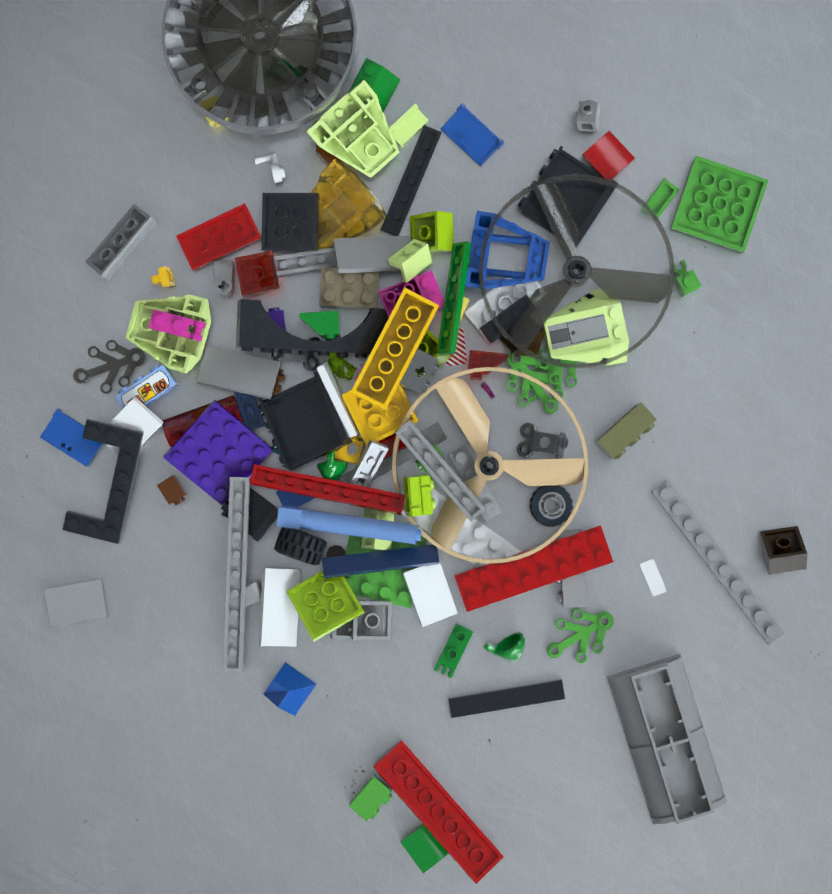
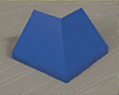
M285 662L263 695L278 708L295 716L316 686V683Z

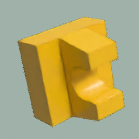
M170 267L158 268L159 274L151 276L153 284H162V287L166 288L176 286Z

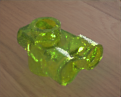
M330 354L328 364L332 372L339 378L351 380L357 368L343 358L336 357V354Z

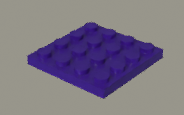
M214 400L163 455V458L220 505H223L229 499L230 477L248 478L252 474L254 464L260 465L273 451V448Z

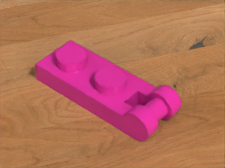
M153 309L148 328L201 342V332L205 328L206 323ZM190 325L195 326L193 333L188 332Z

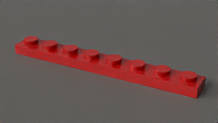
M254 464L250 479V485L402 515L405 503L403 494Z

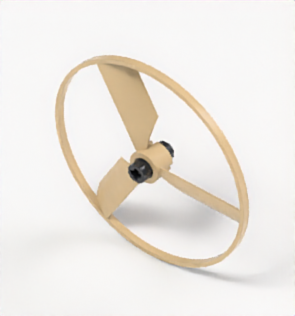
M481 367L460 371L438 381L427 389L410 407L399 429L407 423L418 404L431 391L437 389L478 455L475 461V471L478 475L464 481L477 498L487 480L497 479L503 471L527 486L577 485L582 480L583 484L574 510L562 527L541 545L519 555L490 559L467 556L451 550L467 517L449 496L431 528L432 537L423 529L422 536L434 546L452 556L478 563H504L532 555L553 542L570 524L577 513L588 479L589 461L585 437L577 418L567 403L553 389L540 380L523 372L501 367ZM499 371L524 377L540 385L551 393L571 416L581 439L584 458L504 460L499 452L495 450L487 451L490 420L465 380L456 377L473 372ZM396 436L392 455V473L396 493L402 494L397 475V453L400 438ZM488 462L493 463L492 468L487 467ZM404 503L403 510H404V512H405V514H406L405 503ZM407 516L412 524L419 525L413 517Z

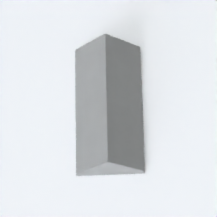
M133 204L85 262L109 281L157 222Z

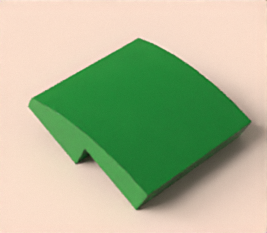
M423 824L419 825L416 830L400 841L423 874L448 854Z

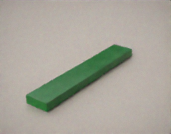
M468 241L453 243L437 354L439 355L455 354L472 244Z

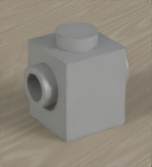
M593 100L579 101L576 118L579 131L598 132L601 112L598 102Z

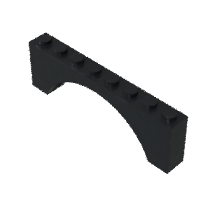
M240 299L237 305L236 348H241V351L253 352V349H260L262 353H272V350H280V354H291V351H299V355H310V352H318L317 356H329V353H334L336 357L347 358L348 354L355 355V358L366 359L372 352L389 318L385 309L373 308L369 310L362 323L349 334L335 340L312 341L294 336L279 327L267 314L260 300Z

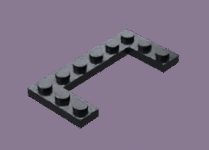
M86 419L82 438L120 447L104 519L67 511L62 530L116 544L120 543L144 432Z

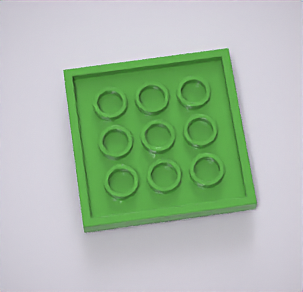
M695 156L671 229L744 253L768 180Z
M349 535L345 555L383 550L361 548L362 537ZM421 536V540L417 541L416 544L392 541L391 549L424 546L427 543V539ZM412 568L344 576L353 593L357 596L378 601H392L394 605L407 608L412 606V599L402 572Z

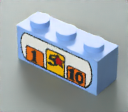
M158 364L150 369L151 373L146 377L142 375L135 379V384L131 387L125 386L120 389L116 399L122 408L134 397L147 407L178 386V383L166 366Z

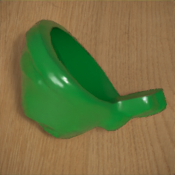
M332 450L327 454L325 462L317 464V469L323 478L338 481L347 469V462L336 461L334 459L335 452Z
M520 632L514 633L504 638L497 645L486 644L484 649L508 661H517L525 647V636Z

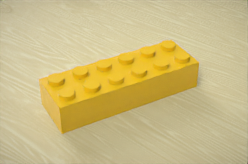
M404 288L355 382L351 394L384 411L386 410L439 305Z

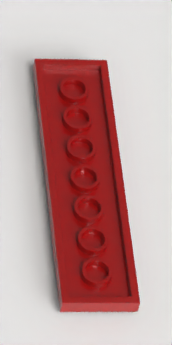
M600 525L553 541L543 549L527 557L504 563H489L454 576L466 611L469 612L614 561Z
M402 740L373 766L377 773L475 884L504 858Z

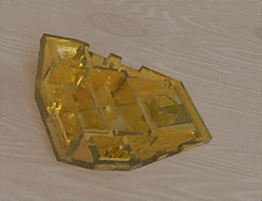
M334 159L321 172L319 180L311 192L319 193L318 250L332 248L333 239L356 238L373 230L387 216L380 200L355 172L337 159Z

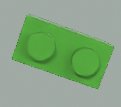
M374 774L352 799L349 807L365 821L369 818L373 819L380 811L377 808L382 803L385 805L392 797L390 794L392 789Z

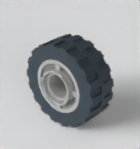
M559 485L541 486L533 492L529 508L536 521L545 526L555 527L567 521L573 510V500L569 492ZM549 500L555 501L556 507L554 510L549 511L546 504Z

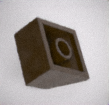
M798 526L760 531L763 559L768 575L807 569L808 553Z

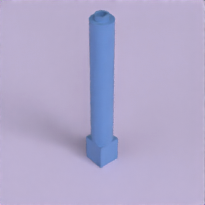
M282 505L278 509V527L316 530L416 544L417 541L421 540L422 529H419V525L306 510L305 508Z

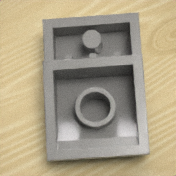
M358 600L365 613L330 633L331 639L391 640L392 601Z

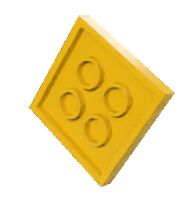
M398 385L385 411L351 394V390L341 394L366 446L370 439L378 442L398 431L411 407L400 385ZM413 411L408 421L411 420L415 424L419 421Z

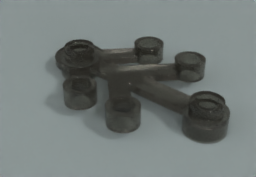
M109 340L106 343L107 350L111 352L116 351L126 356L116 359L101 352L99 348L91 346L88 349V355L92 358H99L107 363L89 370L83 368L76 369L73 373V379L79 384H85L89 381L90 377L110 371L105 382L100 386L101 392L109 394L113 390L112 384L120 368L128 365L124 375L119 378L118 383L121 387L130 386V378L135 368L143 365L146 360V355L142 349L132 348L129 350L118 345L116 341ZM111 342L115 343L114 349L109 348ZM92 349L97 350V354L94 356L91 355ZM135 354L140 356L138 361L133 360ZM81 373L85 374V379L83 380L79 379ZM124 378L128 380V383L126 385H122L121 383L122 379ZM104 385H109V391L105 392L103 390Z

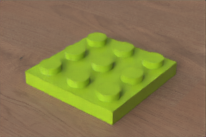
M323 571L286 591L314 642L365 613L344 576L324 578Z

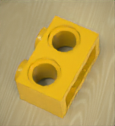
M353 436L351 437L353 442L350 444L357 445L358 452L355 455H350L347 452V448L350 445L348 444L334 451V459L357 465L362 455L364 442H361L362 438Z

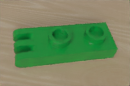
M457 623L455 624L434 671L437 672L440 665L444 667L441 674L444 675L448 668L450 669L448 677L452 678L473 631Z

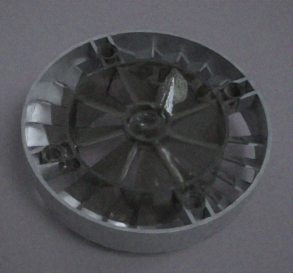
M167 0L162 20V46L166 64L177 87L187 101L205 117L231 130L255 135L290 131L303 126L323 113L339 95L349 77L357 48V27L351 0H341L345 8L321 17L316 4L318 0H262L261 14H259L258 0ZM231 2L244 16L245 21L243 22L226 9L225 6ZM183 5L198 12V15L180 10V6ZM350 22L351 30L324 33L323 26ZM175 26L188 29H195V33L179 32L173 30ZM209 31L240 33L239 38L207 43ZM257 32L265 33L263 38H255ZM325 43L351 44V53L325 50ZM197 48V50L173 54V49ZM245 48L247 50L223 83L216 72ZM274 49L277 50L302 75V77H298L288 67V65L279 57V55L274 51ZM258 56L262 58L265 94L256 92ZM326 60L346 67L344 75L322 67V61ZM202 63L204 68L183 85L178 72ZM316 76L335 88L328 98L313 82ZM198 82L206 83L203 89H197L196 84ZM218 87L223 93L210 112H208L198 102ZM308 90L316 92L311 98L305 96V93ZM299 96L311 109V112L292 120L286 103ZM234 100L238 101L231 122L225 121ZM251 106L255 107L254 127L248 126ZM269 107H274L277 122L275 126H270Z

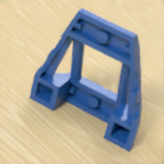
M477 211L471 238L472 244L465 287L485 290L544 280L550 242L530 231H526L513 222L503 219L498 214ZM494 225L523 237L493 234ZM491 241L529 245L525 272L487 268ZM486 276L511 279L486 280Z

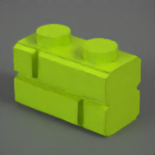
M430 475L403 477L406 516L414 517L433 514L435 500L431 496V490L434 489V483Z

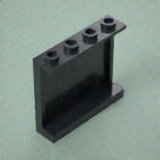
M560 146L558 150L554 149L549 156L551 161L548 166L544 164L538 173L541 175L537 182L534 180L528 188L530 193L527 198L523 196L517 206L520 207L518 213L568 246L576 249L619 183L613 179L607 183L598 172L562 150L563 147Z
M318 371L313 373L314 377L271 396V399L263 400L261 397L258 398L260 403L258 405L259 411L262 416L265 415L267 420L265 426L274 438L272 439V444L276 450H279L281 455L278 457L282 467H286L290 471L320 458L332 450L335 451L353 442L352 438L348 436Z

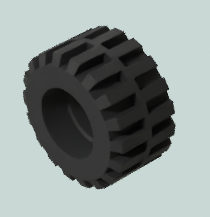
M281 527L274 549L276 552L298 561L319 565L327 542L324 539L297 529Z

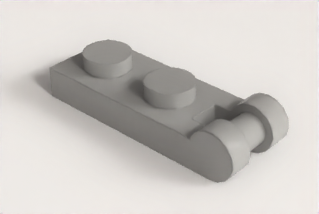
M370 439L351 476L347 478L346 483L368 487L389 448Z

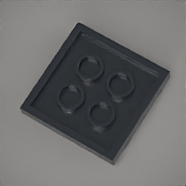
M262 193L261 251H318L319 193Z

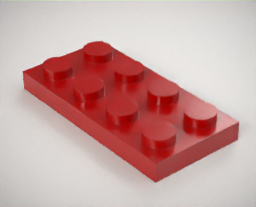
M245 203L176 236L192 271L262 238Z

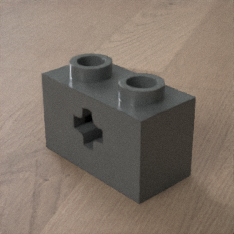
M417 349L399 385L417 395H420L421 392L425 393L430 385V382L427 381L430 375L434 376L439 367L436 364L438 359ZM421 368L425 376L418 378L416 377L417 372L415 370L419 371Z

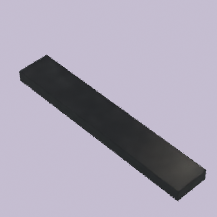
M426 125L423 126L380 231L392 236H399L442 132Z
M561 679L448 698L451 718L563 700L565 699Z

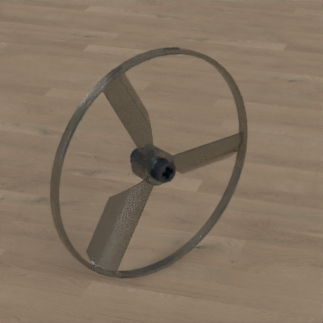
M581 174L560 175L536 182L523 189L511 198L498 212L485 235L481 248L479 283L485 307L493 323L500 333L518 350L533 359L552 366L576 369L592 368L611 363L626 356L639 347L657 328L667 310L673 291L674 259L670 241L660 220L652 209L632 191L611 180L597 176ZM563 180L594 181L620 190L636 201L649 214L662 235L668 254L669 275L591 267L586 258L576 256L580 229L561 188L553 182ZM534 190L566 261L561 269L562 280L536 289L508 328V334L496 319L486 296L483 280L484 253L490 234L499 218L516 200ZM589 278L610 299L659 303L665 299L660 315L646 335L628 350L609 359L594 363L568 364L543 358L527 350L571 287L583 286Z

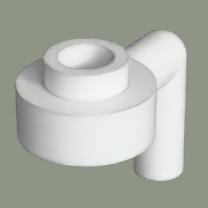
M276 153L254 157L255 164L271 161L274 182H282V178H285L283 166L279 167Z

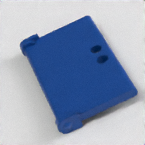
M462 103L456 109L457 111L441 127V130L481 167L497 149L503 146L504 141L498 138Z
M57 409L40 438L87 467L104 443L82 438L85 426L61 412L60 409Z

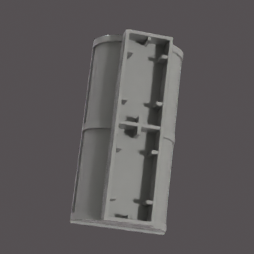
M681 654L607 676L653 825L686 822L714 813V809L725 804L727 800Z

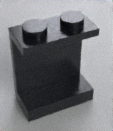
M250 487L248 534L255 541L259 542L277 519L279 508ZM229 500L221 507L223 510L221 515L228 518Z

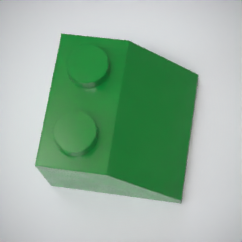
M366 58L349 91L365 80L377 95L382 112H384L400 79L382 65Z
M338 310L299 313L301 321L322 339L325 338V341L341 337Z

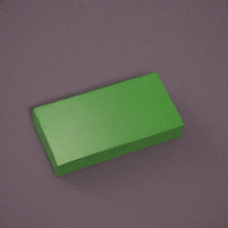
M664 178L641 210L654 220H657L680 189Z

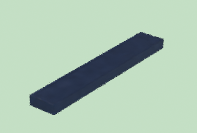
M434 545L322 558L324 578L439 564L438 549Z

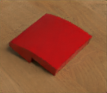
M610 131L582 154L586 161L607 183L635 159Z

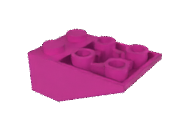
M432 270L412 278L407 283L403 281L378 291L388 318L404 288L439 305L437 311L444 307V299Z

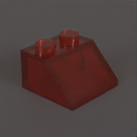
M273 251L235 258L243 298L263 295L280 289Z
M470 350L467 370L481 367H499L506 362L509 354ZM493 371L473 372L466 374V376H470V380L481 381L482 378H486Z

